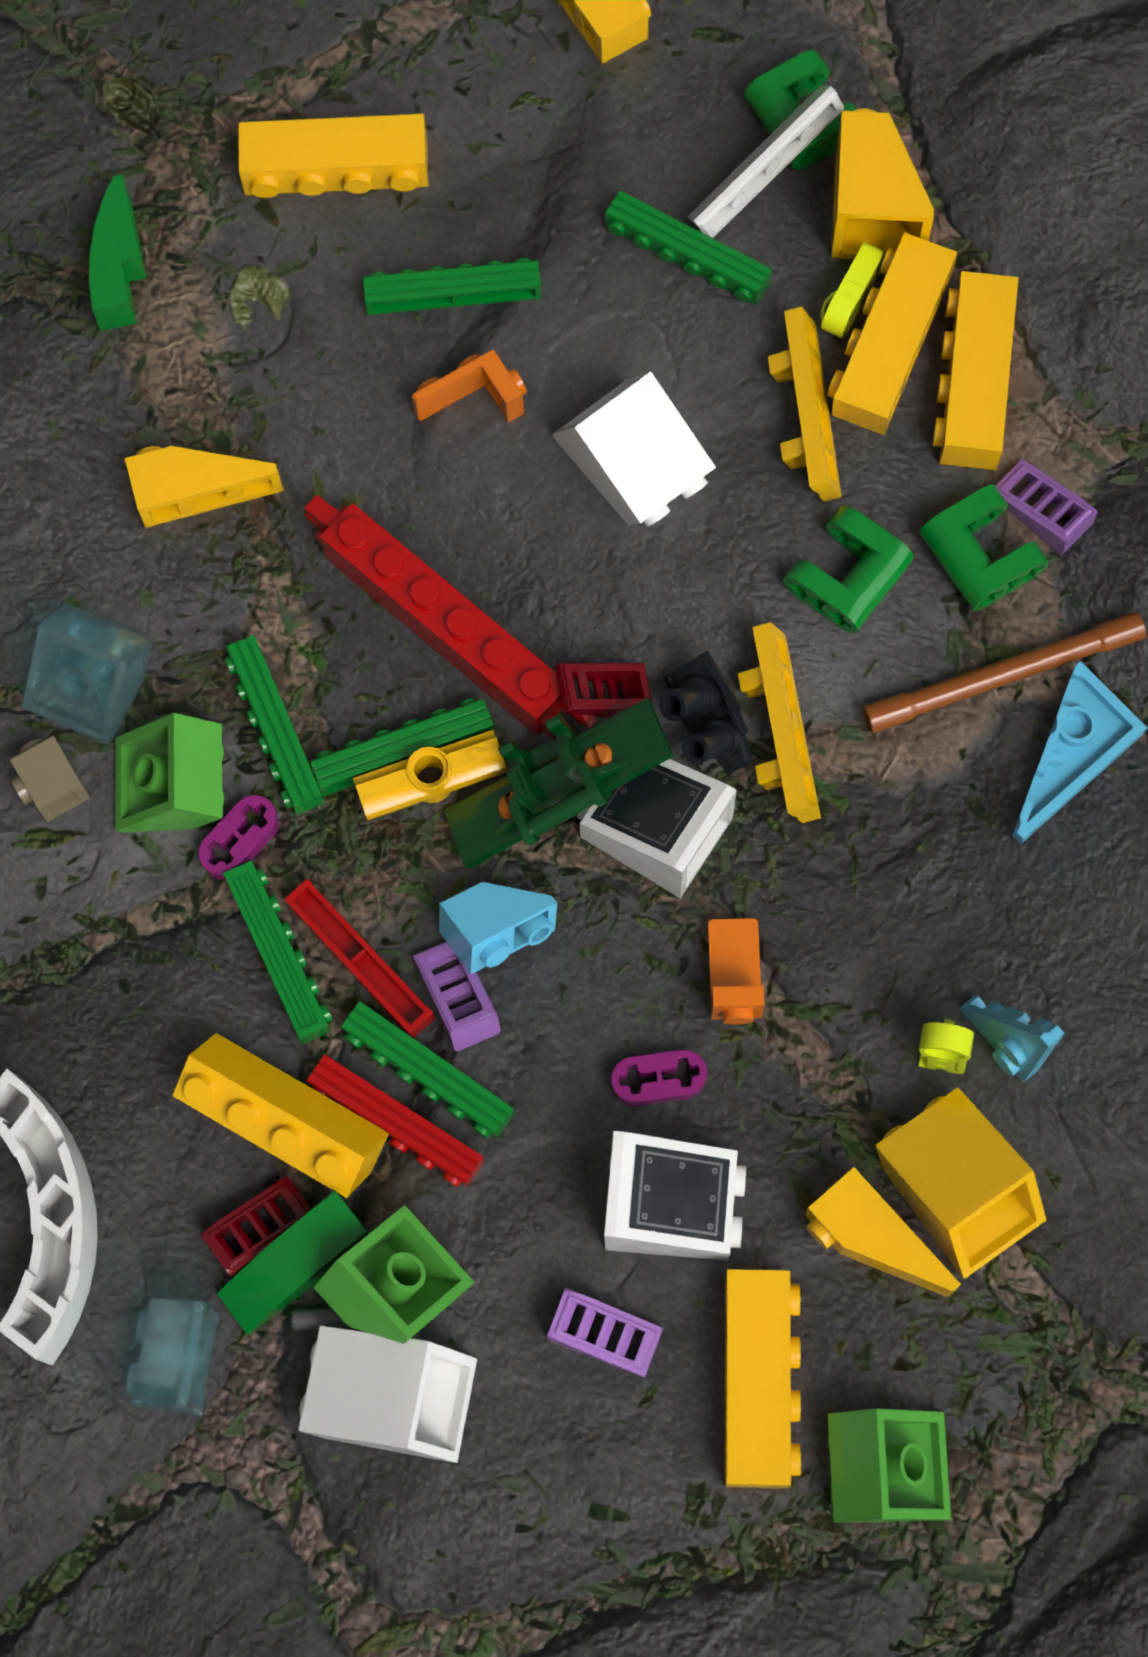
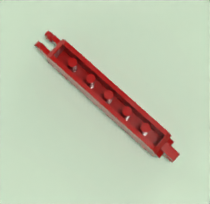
M316 495L304 507L306 518L319 529L314 535L316 540L321 543L324 555L336 568L528 730L537 735L543 731L551 739L554 738L552 732L548 730L545 721L559 714L562 709L564 710L556 672L354 503H351L348 507L343 505L337 510L319 495ZM569 714L576 722L589 729L597 721V717Z

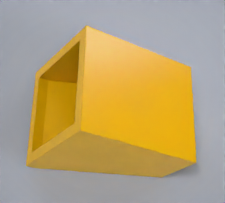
M867 108L842 111L835 156L831 258L855 259L864 242L887 252L889 246L898 248L904 232L929 241L934 219V208L890 113H880Z
M958 1087L946 1096H940L932 1100L922 1113L905 1125L892 1128L886 1133L882 1141L875 1145L884 1172L963 1279L1046 1221L1033 1169Z

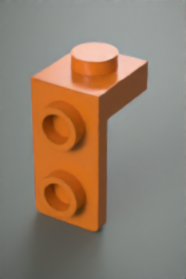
M493 349L482 356L476 354L468 357L461 362L457 370L442 378L433 377L428 379L418 387L411 397L414 413L419 421H422L485 386L509 423L524 414L523 395L527 393V390L514 368L507 371Z
M755 918L710 920L708 922L711 1020L723 1019V1023L732 1025L752 1023L754 1018H762L765 1006L764 985H761L758 921Z

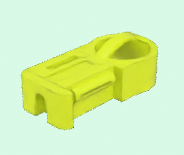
M866 242L862 244L839 288L831 293L823 303L820 315L822 330L842 339L845 338L861 310V306L877 276L880 275L886 251ZM829 304L828 309H827V311H826V313H825V316H824L825 308H826V306Z
M945 1019L944 1023H925L922 1027L919 1045L921 1053L919 1067L964 1074L967 1061L971 1058L974 1032L968 1028L955 1025V1020Z

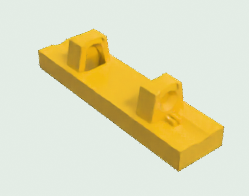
M798 307L784 311L789 349L768 356L770 374L778 383L794 380L802 436L780 443L782 460L791 470L807 467L810 488L817 492L820 499L825 502L841 498L842 496L815 322L804 308Z
M771 622L752 627L760 666L738 673L741 692L749 698L766 696L777 759L755 766L758 784L765 787L766 790L783 787L787 812L791 816L797 817L800 822L805 823L820 819L821 815L786 635Z

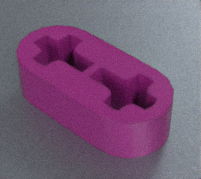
M257 795L243 798L204 838L199 847L198 855L200 863L209 876L217 880H226L223 873L253 860L275 836L279 827V818L270 800ZM264 810L263 817L266 825L263 828L253 825L244 835H241L249 824L245 817L246 814L251 811L253 814L258 815ZM236 840L237 842L230 849V854L233 858L232 862L227 865L225 862L220 861L214 866L215 858L212 851L216 847L224 851Z
M690 1050L629 1057L623 1059L615 1066L612 1073V1090L615 1097L628 1106H643L686 1100L696 1097L703 1090L707 1080V1067L704 1060L697 1053ZM681 1062L687 1063L689 1070H697L699 1075L692 1077L691 1086L682 1087L679 1079L663 1080L662 1075L676 1073L678 1064ZM631 1069L637 1070L639 1077L656 1076L657 1080L642 1084L641 1093L631 1094L629 1086H621L619 1081L627 1079L628 1070Z

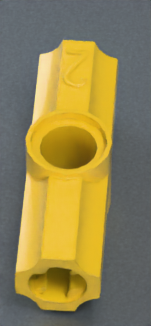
M490 730L441 748L423 747L413 752L409 759L354 777L353 781L367 821L420 802H440L447 798L452 791L507 773L504 758L498 750L499 743L494 731ZM428 767H435L443 771L441 778L434 783H424L417 778L420 772Z

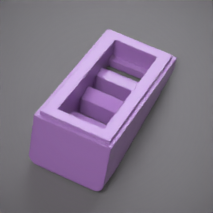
M1024 459L996 485L1008 503L1007 510L1061 556L1094 523L1098 513L1084 499ZM1024 477L1030 484L1018 496L1009 492ZM1039 490L1044 495L1031 507L1026 501ZM1052 501L1058 507L1046 517L1040 512ZM1066 513L1071 519L1061 527L1056 522Z
M447 942L413 955L417 968L455 1051L463 1050L500 1033L501 1029L497 1014L477 973H469ZM455 959L458 960L460 965L433 975L431 970ZM466 978V982L441 992L440 988ZM472 996L475 998V1000L455 1009H449V1006Z
M565 1288L547 1339L550 1342L645 1378L663 1328ZM577 1307L585 1310L576 1336H573L566 1332ZM595 1315L605 1318L594 1345L587 1342L586 1339ZM616 1322L625 1327L616 1351L613 1353L606 1350V1346ZM637 1330L644 1333L636 1358L633 1361L625 1358L634 1331Z

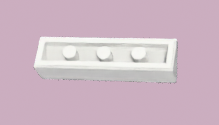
M821 85L689 214L688 219L700 232L711 238L719 233L844 110V106L836 91L827 85Z

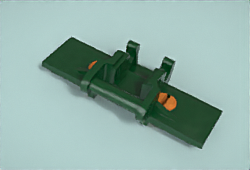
M648 697L579 736L575 734L564 718L557 714L545 721L548 730L552 732L554 738L529 752L521 749L512 740L499 746L498 750L501 756L511 766L507 770V776L444 810L464 867L469 870L523 839L528 845H533L540 840L539 836L543 835L544 832L593 805L599 808L609 803V798L613 796L612 790L674 757Z

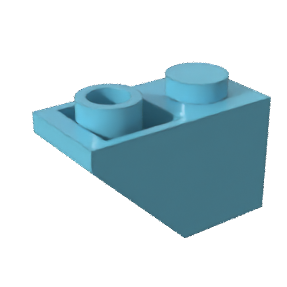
M481 882L440 903L439 933L469 973L473 974L486 966L495 967L501 964L511 953L527 945H537L546 940L555 931L557 902L551 895Z

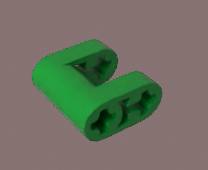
M808 50L756 78L746 88L744 98L769 135H771L800 106L797 100L812 93L827 80L830 70L817 51ZM853 103L843 104V111H854L857 109ZM841 113L789 163L793 169H804L836 152Z
M993 484L979 489L937 514L919 531L921 538L973 611L982 610L1026 584L1049 565V560L1037 543L1033 541L993 563L973 534L995 521L1008 508L1007 501Z
M841 505L825 525L826 530L837 543L860 558L840 583L809 561L799 559L783 578V584L796 598L834 625L848 633L855 634L914 560V555L902 541L852 507Z

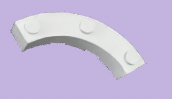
M6 1069L0 1077V1136L9 1147L13 1156L17 1158L28 1185L26 1190L30 1206L33 1246L28 1270L25 1269L18 1292L8 1312L0 1322V1332L36 1360L53 1365L68 1343L81 1317L90 1291L96 1262L98 1239L96 1205L85 1161L72 1134L57 1112L42 1095L22 1078Z

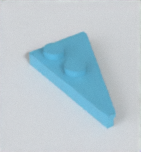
M1081 661L1074 667L1012 834L1020 844L1126 751L1147 730V727Z
M974 995L959 1008L995 1049L992 1056L999 1067L1011 1077L1016 1074L1023 1083L1041 1068L1065 1034L1058 1025H1054L1043 1018H1039L1029 1026L1027 1022L1031 1019L1026 1012L1009 1006L1005 1008L1000 1003L994 1001L986 1006L977 995Z

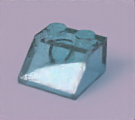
M69 604L63 605L39 624L22 708L108 745L115 737L143 682L153 640Z
M150 1299L148 1312L141 1311L136 1327V1342L142 1343L139 1364H131L127 1377L126 1394L133 1396L131 1405L144 1410L201 1418L219 1318L218 1312L202 1301Z

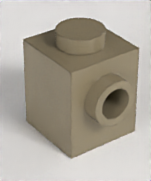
M54 735L46 740L36 739L27 743L20 749L18 756L10 759L18 773L17 776L10 779L18 795L25 805L34 801L37 809L47 822L90 799Z

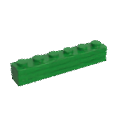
M621 190L605 213V227L612 234L619 237L624 236L632 240L637 247L644 250L649 249L657 253L662 260L668 263L674 262L682 266L687 273L693 276L699 275L707 279L715 288H724L730 291L742 302H751L757 305L771 283V268Z
M521 258L511 263L491 261L486 265L480 266L461 264L457 268L448 269L435 266L427 271L417 272L412 269H405L396 274L375 272L370 276L363 277L365 305L368 316L541 299L538 260H531L529 258Z
M252 635L227 645L226 648L230 656L224 659L231 675L238 674L240 683L236 684V688L241 700L245 701L248 699L252 709L246 712L253 728L259 726L263 736L258 737L264 755L271 753L274 763L269 764L275 781L282 779L285 790L280 791L286 807L290 808L293 806L296 815H299L325 804L255 636Z
M470 698L461 702L458 708L449 711L447 709H439L433 712L430 718L425 720L412 719L403 723L400 729L391 732L389 729L381 730L375 733L372 739L367 741L354 740L347 743L342 750L336 752L328 750L317 754L310 763L322 796L325 797L354 786V777L409 759L413 752L420 748H441L493 730L495 734L494 724L484 699L476 700L475 698Z
M251 860L223 873L302 1045L330 1033L331 1030L328 1023L333 1021L326 1004L319 1006L315 995L319 994L320 991L313 976L306 978L302 970L303 967L307 966V963L300 948L294 951L289 940L294 938L287 921L281 923L276 914L282 910L275 895L268 896L264 888L269 882L262 867L255 869Z
M359 1001L342 1024L341 1028L346 1034L344 1039L357 1049L361 1046L372 1052L369 1057L379 1065L385 1067L388 1063L397 1070L395 1075L409 1085L413 1081L421 1086L422 1090L420 1092L434 1103L438 1099L448 1105L446 1111L460 1121L465 1117L474 1123L472 1129L482 1137L487 1139L491 1135L497 1140L515 1115L514 1108L362 1002Z

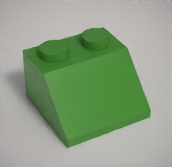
M172 713L116 737L115 831L129 833L193 830L223 818L222 760L224 748L222 745L221 723Z
M404 1205L336 1260L313 1288L348 1327L405 1344L475 1282Z
M868 1409L828 1414V1445L830 1449L831 1499L834 1522L876 1523L951 1520L944 1412Z

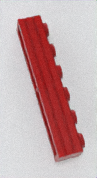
M308 878L284 899L288 908L406 1034L415 1038L435 1020L431 1009L414 994L313 886Z
M325 1054L307 1079L312 1089L388 1132V1137L391 1139L389 1144L404 1154L407 1150L417 1155L415 1161L430 1171L435 1167L443 1172L442 1178L456 1188L460 1184L468 1188L485 1162L482 1155Z

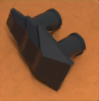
M708 651L664 677L669 690L667 691L668 693L664 692L661 695L659 708L662 715L669 721H678L682 718L690 736L684 739L682 744V751L688 762L693 765L704 764L703 762L715 758L728 774L752 762L745 736L748 730L740 713L744 709Z

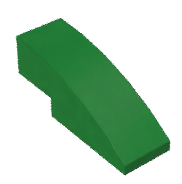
M123 174L113 176L103 197L94 225L89 254V287L92 310L101 331L137 323L129 282L147 278L131 198Z
M335 1191L259 1253L217 1295L249 1336L319 1282L336 1260L365 1238L368 1233Z

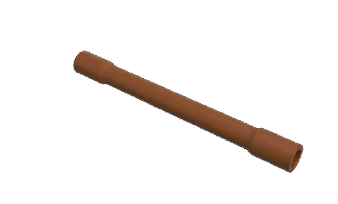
M1136 611L1097 624L1091 630L909 693H899L862 706L865 722L869 731L874 734L911 721L918 715L1098 652H1109L1146 638L1145 625L1140 614Z

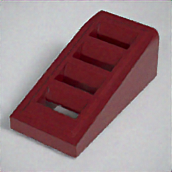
M559 663L555 666L564 712L567 714L611 718L647 697L653 705L644 663ZM573 679L578 681L581 699H577ZM587 681H592L595 699H591ZM602 683H606L609 699H605ZM616 685H620L623 699H619Z
M286 1176L218 1220L200 1235L227 1273L233 1278L267 1246L312 1209L289 1177ZM281 1195H283L298 1216L290 1222L274 1202ZM265 1207L280 1227L273 1233L269 1231L257 1214ZM247 1220L251 1222L263 1239L255 1245L240 1226ZM231 1232L245 1250V1252L237 1257L223 1239Z

